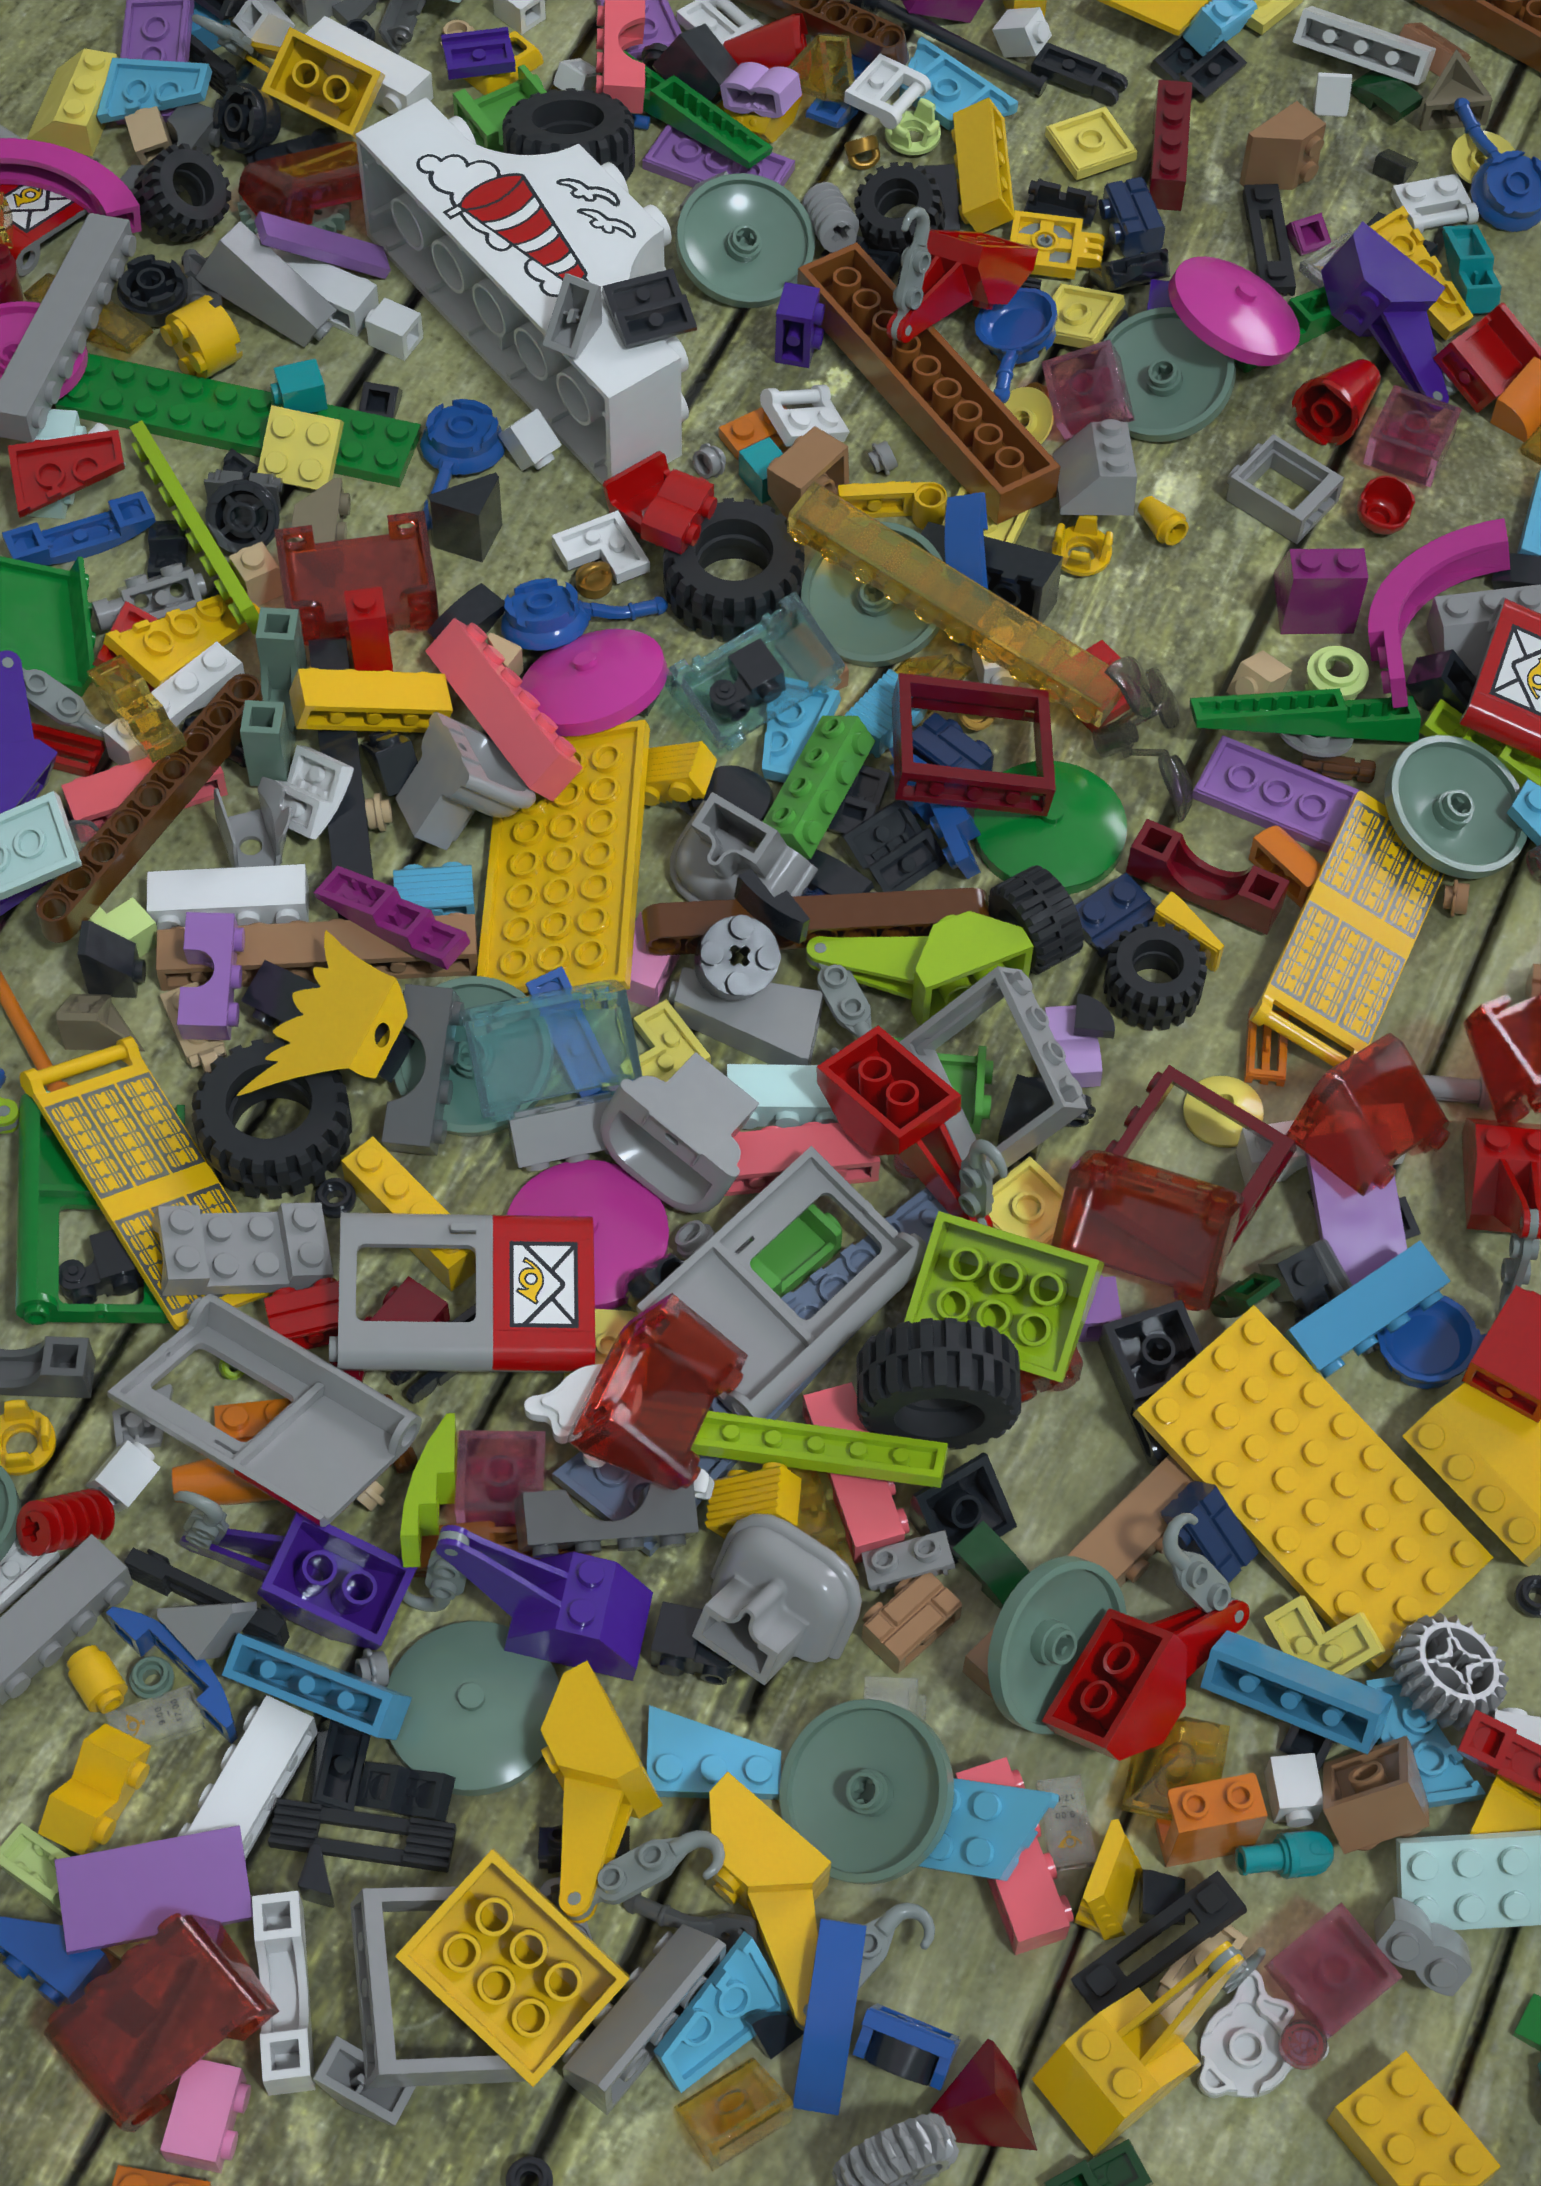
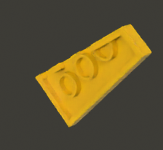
M1401 206L1369 227L1445 287L1437 301L1427 310L1430 325L1446 341L1469 326L1474 316L1452 281H1446L1441 274L1440 269L1442 265L1436 256L1431 257L1423 245L1424 237L1418 228H1412L1407 220L1409 213L1404 206Z
M219 594L196 602L194 608L181 611L178 608L166 612L165 617L150 623L147 619L134 623L130 630L121 633L118 630L105 633L103 644L156 689L216 641L224 647L249 630L246 622L238 625L227 606L233 603V600L230 598L224 601ZM253 603L259 614L260 608L255 603Z

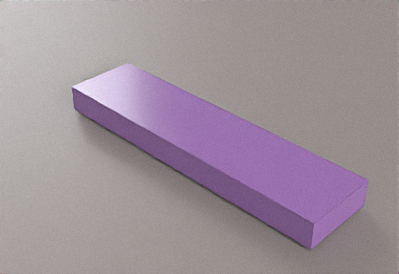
M261 211L254 220L262 245L386 279L391 271L383 246Z

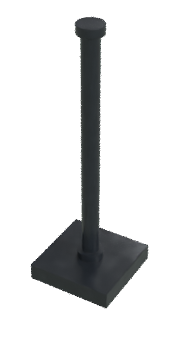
M890 0L849 1V3L875 15L879 11L1028 86L1039 97L1047 87L1048 77L1044 75L1039 77L917 14L908 13L907 9Z

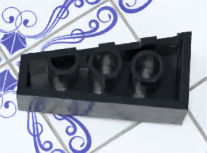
M928 522L920 534L936 548L946 568L945 526ZM984 536L989 603L994 604L995 615L1037 633L1057 603L1063 556Z
M264 960L241 1002L254 1009L251 1015L252 1018L272 1028L275 1023L279 1026L290 1019L303 1015L293 1001L292 994L294 992L319 988L320 985ZM385 1023L379 1024L376 1028V1044L389 1030ZM400 1031L377 1076L392 1083L415 1041Z

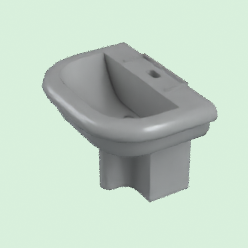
M434 712L429 719V727L422 740V757L396 797L414 837L444 850L449 848L452 841L458 839L476 810L492 817H509L514 815L519 809H528L536 801L535 792L527 787L489 736L438 712Z
M712 792L707 801H702L677 839L670 856V876L679 894L688 902L735 899L734 893L738 875L751 868L774 897L786 890L791 896H802L818 871L814 865L801 854L787 846L776 829ZM751 841L759 844L756 850L749 846Z
M695 1052L667 1082L653 1076H642L634 1081L629 1079L622 1080L601 1117L600 1131L602 1141L610 1156L628 1174L676 1210L691 1214L709 1212L721 1202L740 1173L737 1163L740 1160L741 1150L734 1137L745 1126L759 1105V1102Z
M754 1513L737 1520L728 1532L711 1572L713 1582L710 1593L713 1598L705 1604L692 1637L765 1685L792 1657H798L804 1661L814 1663L824 1661L828 1657L832 1659H839L860 1614L862 1598L859 1584L849 1565L834 1551L788 1521L772 1514Z

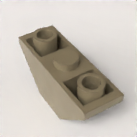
M333 478L296 503L293 512L291 539L294 557L327 588H335L336 574L343 573L344 566L343 551H339L340 544H346L347 523L343 522V516L350 515L351 498L350 493H344L342 478Z

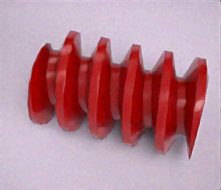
M93 1488L29 1501L21 1508L17 1516V1539L25 1553L32 1557L40 1556L44 1553H53L57 1550H66L70 1547H78L91 1534L97 1539L105 1541L114 1529V1508L104 1493Z

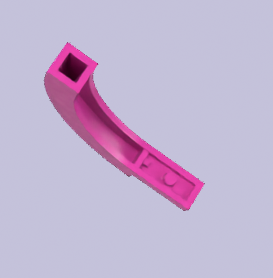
M0 138V184L25 185L48 190L77 203L88 213L128 219L132 233L141 231L140 205L133 193L113 172L97 161L71 149L47 142L18 138Z
M1504 518L1467 526L1429 542L1399 563L1377 590L1368 617L1371 662L1379 661L1380 669H1388L1387 671H1381L1383 694L1391 693L1393 708L1408 706L1401 646L1406 628L1416 613L1436 595L1460 582L1489 573L1510 570L1509 543Z

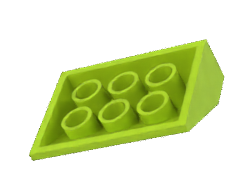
M938 1211L904 1322H920L921 1319L933 1318V1320L957 1318L960 1322L971 1320L979 1322L982 1327L991 1326L997 1329L1000 1334H1005L1018 1350L1020 1370L1063 1383L1091 1308L1105 1262Z

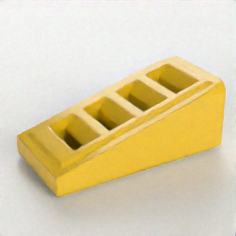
M1171 891L1155 908L1153 922H1158V926L1165 927L1166 923L1173 924V930L1178 932L1181 929L1189 933L1188 939H1196L1200 943L1199 951L1205 952L1207 958L1205 965L1207 968L1215 972L1219 968L1224 945L1187 904Z

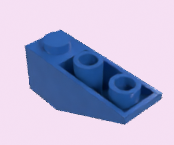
M0 1916V1953L6 1957L2 1964L23 1981L28 1975L41 1984L37 1991L58 2008L64 2002L76 2011L112 1967L106 1954L100 1949L68 1955L63 1925Z

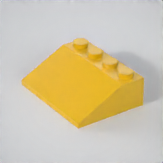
M1464 1382L1434 1405L1402 1437L1521 1562L1529 1567L1541 1556V1420L1537 1423Z
M494 1848L395 1956L532 2087L539 2082L630 1979V1976L571 1922L566 1915Z

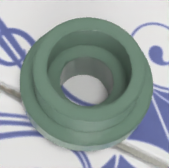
M156 1656L145 1657L133 1666L129 1676L133 1692L139 1698L148 1701L158 1700L166 1696L171 1691L175 1681L174 1671L169 1662ZM153 1674L160 1676L157 1684L153 1686L145 1684L148 1676Z

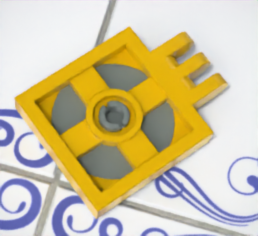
M1014 210L1015 219L1012 223L1010 241L1038 248L1034 270L1031 274L1075 280L1076 267L1091 269L1101 267L1105 237L1098 233L1082 232L1083 219Z

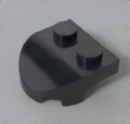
M1166 248L1101 263V267L1089 269L1091 283L1103 291L1112 293L1123 291L1124 288L1134 285H1150L1151 279L1159 280L1171 277L1169 255Z
M720 766L713 771L704 799L698 797L696 800L692 798L691 801L682 802L679 807L692 818L702 801H707L713 792L763 822L774 802V793L769 784L759 774L744 767Z

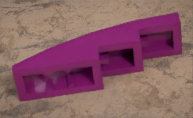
M338 865L314 891V895L318 900L348 920L409 954L445 970L449 969L470 944L469 937L465 931L435 920L430 909L402 899L396 887Z

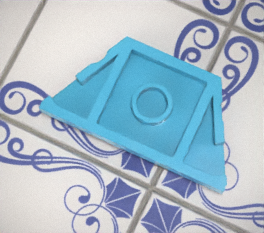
M924 37L918 39L914 57H911L908 67L927 76L931 82V88L924 96L918 97L912 103V106L916 108L920 98L931 101L936 106L934 111L935 120H938L940 125L949 131L954 129L953 113L988 97L1003 117L1017 112V100ZM904 84L900 86L899 97L909 86Z
M953 1778L954 1799L947 1828L936 1848L919 1867L1007 1881L1019 1863L1020 1854L1029 1848L1038 1834L1035 1828L1048 1808H1055L1059 1795L1052 1792Z

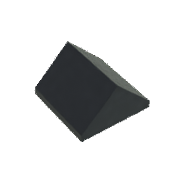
M705 23L679 34L652 67L664 80L675 75L715 104L722 99L720 85L739 65Z
M496 472L427 495L432 544L436 549L483 563L503 525L499 476Z
M984 1452L944 1475L941 1488L926 1486L914 1493L911 1498L909 1521L920 1536H925L945 1530L951 1552L952 1548L982 1521L999 1537L1017 1527L989 1457ZM953 1557L954 1563L957 1564L959 1561Z

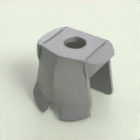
M262 776L258 786L261 809L230 817L227 816L219 789H214L216 821L232 868L281 865L292 807H287L284 810L283 800L286 789L277 781ZM247 840H257L262 844L261 851L255 855H247L240 850L241 844Z

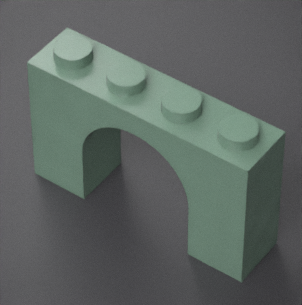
M260 607L255 638L260 661L263 701L245 700L240 728L250 786H259L262 776L286 782L288 779L297 736L289 690L297 670L307 669L299 609Z

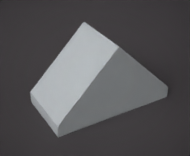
M565 273L542 344L543 346L573 358L580 356L602 324L601 286Z
M257 1601L158 1608L157 1618L196 1660L223 1657L235 1641L237 1633H241L257 1611Z
M335 2036L312 2078L318 2086L343 2108L393 2127L398 2122L416 2086L366 2089L363 2051L338 2036Z

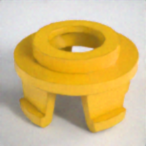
M1078 515L1075 526L1066 529L1063 523L1057 525L1051 552L1052 554L1063 556L1061 568L1063 571L1075 576H1091L1103 571L1110 563L1113 533L1107 531L1105 535L1098 530L1097 515ZM1074 547H1086L1093 552L1094 559L1091 560L1090 553L1072 550L1069 556L1068 552Z
M26 1400L4 1402V1414L0 1415V1465L9 1475L21 1476L33 1473L42 1468L54 1453L56 1447L54 1428L49 1418L38 1411L30 1409ZM21 1432L30 1433L37 1439V1447L31 1454L28 1452L7 1453V1442L15 1434Z

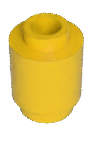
M90 1645L80 1649L69 1658L66 1664L69 1669L68 1678L90 1712L106 1714L114 1711L124 1702V1695L128 1690V1686L107 1652L100 1651L96 1645Z

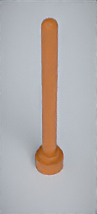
M0 970V1003L37 1071L53 1066ZM60 1080L45 1086L47 1091L53 1092L71 1085Z

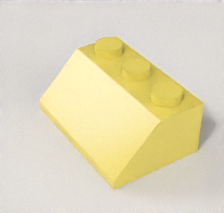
M84 48L58 67L27 139L55 144L83 155L93 156L106 126V123H100L96 115L112 58H118L117 54Z

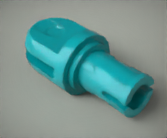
M1313 1830L1279 1833L1271 1844L1238 1846L1235 1850L1236 1867L1242 1876L1276 1871L1284 1879L1316 1876L1325 1872L1334 1859V1847L1330 1839L1320 1831Z

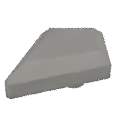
M171 1384L155 1390L172 1400L173 1387ZM124 1407L112 1411L116 1447L127 1440L132 1444L139 1442L148 1449L161 1446L164 1431Z

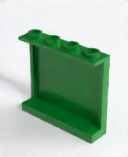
M0 556V652L4 650L15 652L21 659L23 669L44 671L74 693L83 697L90 683H95L99 673V668L93 665L95 660L93 649L95 647L96 635L95 632L91 631L92 604L88 602L87 596L89 575L85 573L83 557L78 556L70 571Z

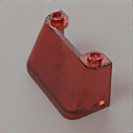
M347 141L250 163L241 174L238 193L256 216L261 211L310 225L312 224L314 210L363 199L357 144L354 141Z
M1388 1033L1337 1064L1322 1076L1313 1088L1286 1136L1294 1140L1297 1146L1360 1195L1364 1196L1375 1187L1382 1190L1388 1185L1396 1173V1169L1392 1166L1399 1157L1417 1145V1148L1424 1154L1431 1149L1437 1152L1446 1143L1451 1133L1447 1130L1450 1122L1404 1042L1392 1033Z
M1089 1150L1069 1170L1051 1246L1105 1262L1104 1266L1173 1287L1171 1295L1176 1300L1182 1299L1187 1310L1200 1311L1203 1309L1207 1311L1213 1302L1245 1198L1242 1194L1219 1185L1114 1153Z
M671 1293L635 1316L620 1331L572 1426L567 1441L586 1455L673 1491L681 1487L686 1489L694 1483L701 1471V1468L698 1466L700 1456L692 1451L691 1447L713 1399L723 1392L729 1394L738 1387L744 1376L741 1370L748 1355Z

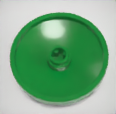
M1036 761L1019 764L1002 773L1037 776ZM1054 761L1056 791L1048 815L1038 816L975 808L973 820L981 835L974 838V843L984 864L1002 881L1031 866L1038 865L1043 869H1047L1056 877L1070 895L1095 886L1104 880L1117 866L1125 847L1127 818L1119 797L1103 779L1080 766ZM1032 796L1031 799L1038 800V796Z

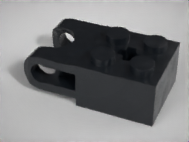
M1182 1299L1103 1324L1098 1341L1143 1453L1151 1466H1158L1169 1453L1132 1414L1203 1351Z

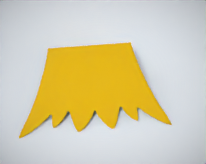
M326 930L324 948L328 968H313L314 977L320 987L294 992L292 994L293 1001L303 1015L290 1019L273 1030L277 1037L290 1042V1044L266 1056L265 1060L278 1062L253 1079L237 1096L286 1080L349 1068L364 1077L376 1078L408 1017L405 999L397 978L374 968L355 956ZM385 1023L389 1030L376 1044V1028L379 1024Z

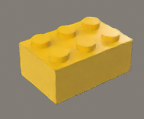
M1407 2051L1335 2106L1326 2120L1378 2186H1483L1501 2167Z

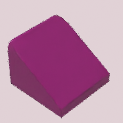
M1322 212L1286 225L1287 237L1299 256L1332 246Z

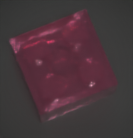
M1110 339L1042 362L1055 424L1066 442L1090 422H1102L1106 419H1115L1128 423L1135 421L1121 358Z
M1394 385L1370 434L1363 464L1431 487L1455 437L1462 408Z
M459 1430L455 1496L457 1524L492 1521L495 1523V1527H512L516 1525L514 1499L523 1492L546 1491V1431Z
M1342 1902L1264 1966L1313 2029L1326 2040L1402 1978L1401 1974Z

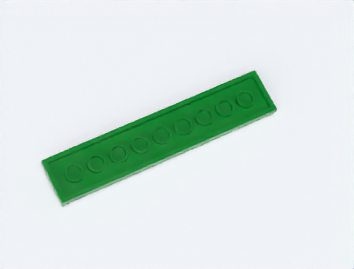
M88 353L86 370L78 384L55 404L56 409L78 411L80 419L130 429V426L142 420L150 434L228 451L234 449L238 453L261 457L271 405L275 406L272 394L268 391ZM327 404L328 409L310 413L339 419L344 422L334 469L335 474L395 487L401 486L422 434L421 424Z

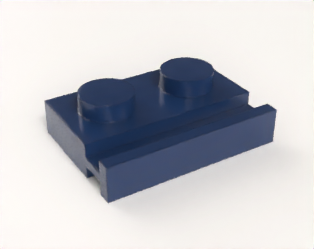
M1124 873L1075 905L1081 920L1084 940L1098 950V955L1101 958L1110 952L1114 940L1118 941L1119 935L1123 931L1132 932V927L1140 923L1143 927H1148L1149 922H1153L1156 908L1152 904L1149 895L1127 873Z

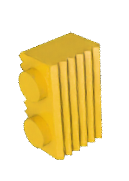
M703 741L649 748L644 805L655 806L660 804V802L666 804V801L672 803L673 800L676 802L691 801L692 798L697 800L698 797L704 799L717 759Z
M768 1462L762 1465L761 1470L752 1472L731 1470L727 1473V1477L713 1479L715 1484L712 1496L708 1500L709 1504L706 1506L708 1509L706 1513L708 1520L705 1521L708 1529L724 1539L737 1520L754 1513L772 1514L797 1527L802 1478L788 1470L786 1465Z

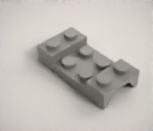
M321 1202L281 1203L277 1212L200 1213L199 1205L157 1206L151 1223L152 1230L159 1233L163 1259L162 1296L273 1293L284 1287L300 1290L313 1287L316 1281L323 1278H332L334 1275Z

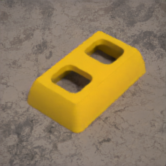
M513 31L509 34L511 45L517 44L524 50L514 56L516 72L463 79L480 93L487 95L518 80L519 66L525 65L530 72L541 66L544 60L539 49L518 32Z

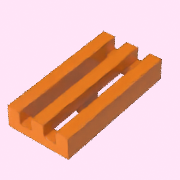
M1249 1008L1244 1082L1252 1083L1253 1079L1260 1080V1084L1268 1085L1269 1081L1276 1082V1086L1284 1087L1288 1039L1278 1033L1277 1071L1270 1070L1272 1029L1263 1024L1261 1069L1254 1068L1257 1024L1249 1020L1254 1009ZM1272 1010L1289 1021V1013L1286 1011Z

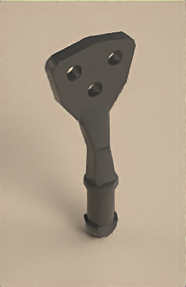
M642 1893L623 1902L624 1908L632 1915L635 1913L657 1922L661 1927L667 1926L679 1929L682 1924H685L720 1939L726 1944V1954L744 1931L753 1937L758 1946L757 1922L751 1916L730 1912L708 1917L689 1916L671 1908L669 1904L663 1905L641 1895Z

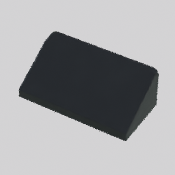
M329 1718L323 1721L318 1729L301 1802L321 1804L322 1807L354 1811L371 1735Z

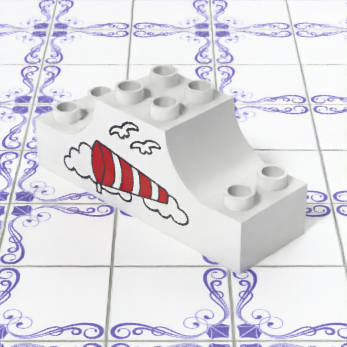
M427 97L355 134L367 236L374 244L384 247L388 259L532 411L537 408L539 409L556 437L601 484L657 451H661L666 455L667 463L682 456V422L689 416L686 400L681 393V373L685 372L689 367L686 351L676 336L626 348L615 328L602 295L604 285L666 270L664 267V246L670 244L672 239L669 224L662 212L651 204L643 208L629 194L626 181L614 164L606 162L600 165L580 144L558 152L541 155L507 154L481 147L476 144L469 126L461 117L454 116L447 119ZM565 273L601 286L602 324L578 358H573L542 345Z

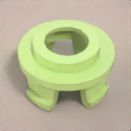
M920 98L916 110L905 111L901 122L894 129L885 127V139L889 146L895 151L906 155H922L932 151L938 145L941 137L940 123L938 120H935V104L927 99ZM910 131L921 133L923 140L911 142Z
M1343 646L1321 648L1308 661L1306 670L1308 684H1305V691L1340 688L1344 700H1355L1357 695L1367 685L1369 678L1368 665L1359 653ZM1337 661H1342L1349 665V675L1346 677H1335L1327 670L1332 669Z

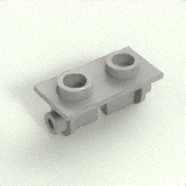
M945 1530L861 1553L869 1588L872 1591L880 1589L881 1593L886 1592L885 1589L896 1587L902 1580L927 1573H932L934 1576L940 1574L945 1576L948 1575V1570L956 1568Z

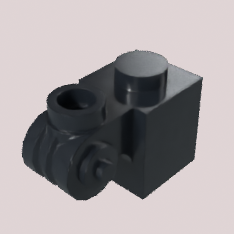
M761 638L728 656L730 675L735 683L733 684L726 679H720L712 684L709 692L711 709L719 717L730 718L734 722L739 721L749 713L751 706L755 708L762 703L773 702L786 690L784 670Z
M113 1229L89 1236L94 1253V1260L89 1266L84 1267L83 1263L75 1259L67 1260L59 1266V1286L64 1296L72 1300L73 1304H94L98 1299L97 1296L106 1294L107 1297L115 1294L120 1296L128 1295L135 1292L139 1287L144 1286V1279Z
M1312 1245L1291 1246L1258 1264L1262 1274L1278 1278L1281 1284L1278 1290L1272 1293L1274 1301H1293L1296 1305L1297 1310L1294 1312L1296 1324L1331 1301L1324 1288V1285L1328 1284L1329 1281Z
M663 1601L651 1647V1666L658 1667L660 1672L671 1676H682L684 1673L692 1675L695 1672L700 1673L701 1679L707 1683L725 1685L728 1677L734 1675L739 1668L692 1637L703 1610Z

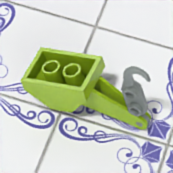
M967 911L957 916L948 915L942 918L938 923L933 924L929 936H817L807 943L806 962L811 968L820 971L817 985L819 990L822 991L823 998L837 1023L857 1038H860L870 1031L872 1026L871 1008L858 983L911 999V1013L918 1025L921 1026L997 966L1020 969L1029 978L1034 946L1022 927ZM834 1047L831 1049L830 1052L832 1055H834L837 1052H839V1050Z

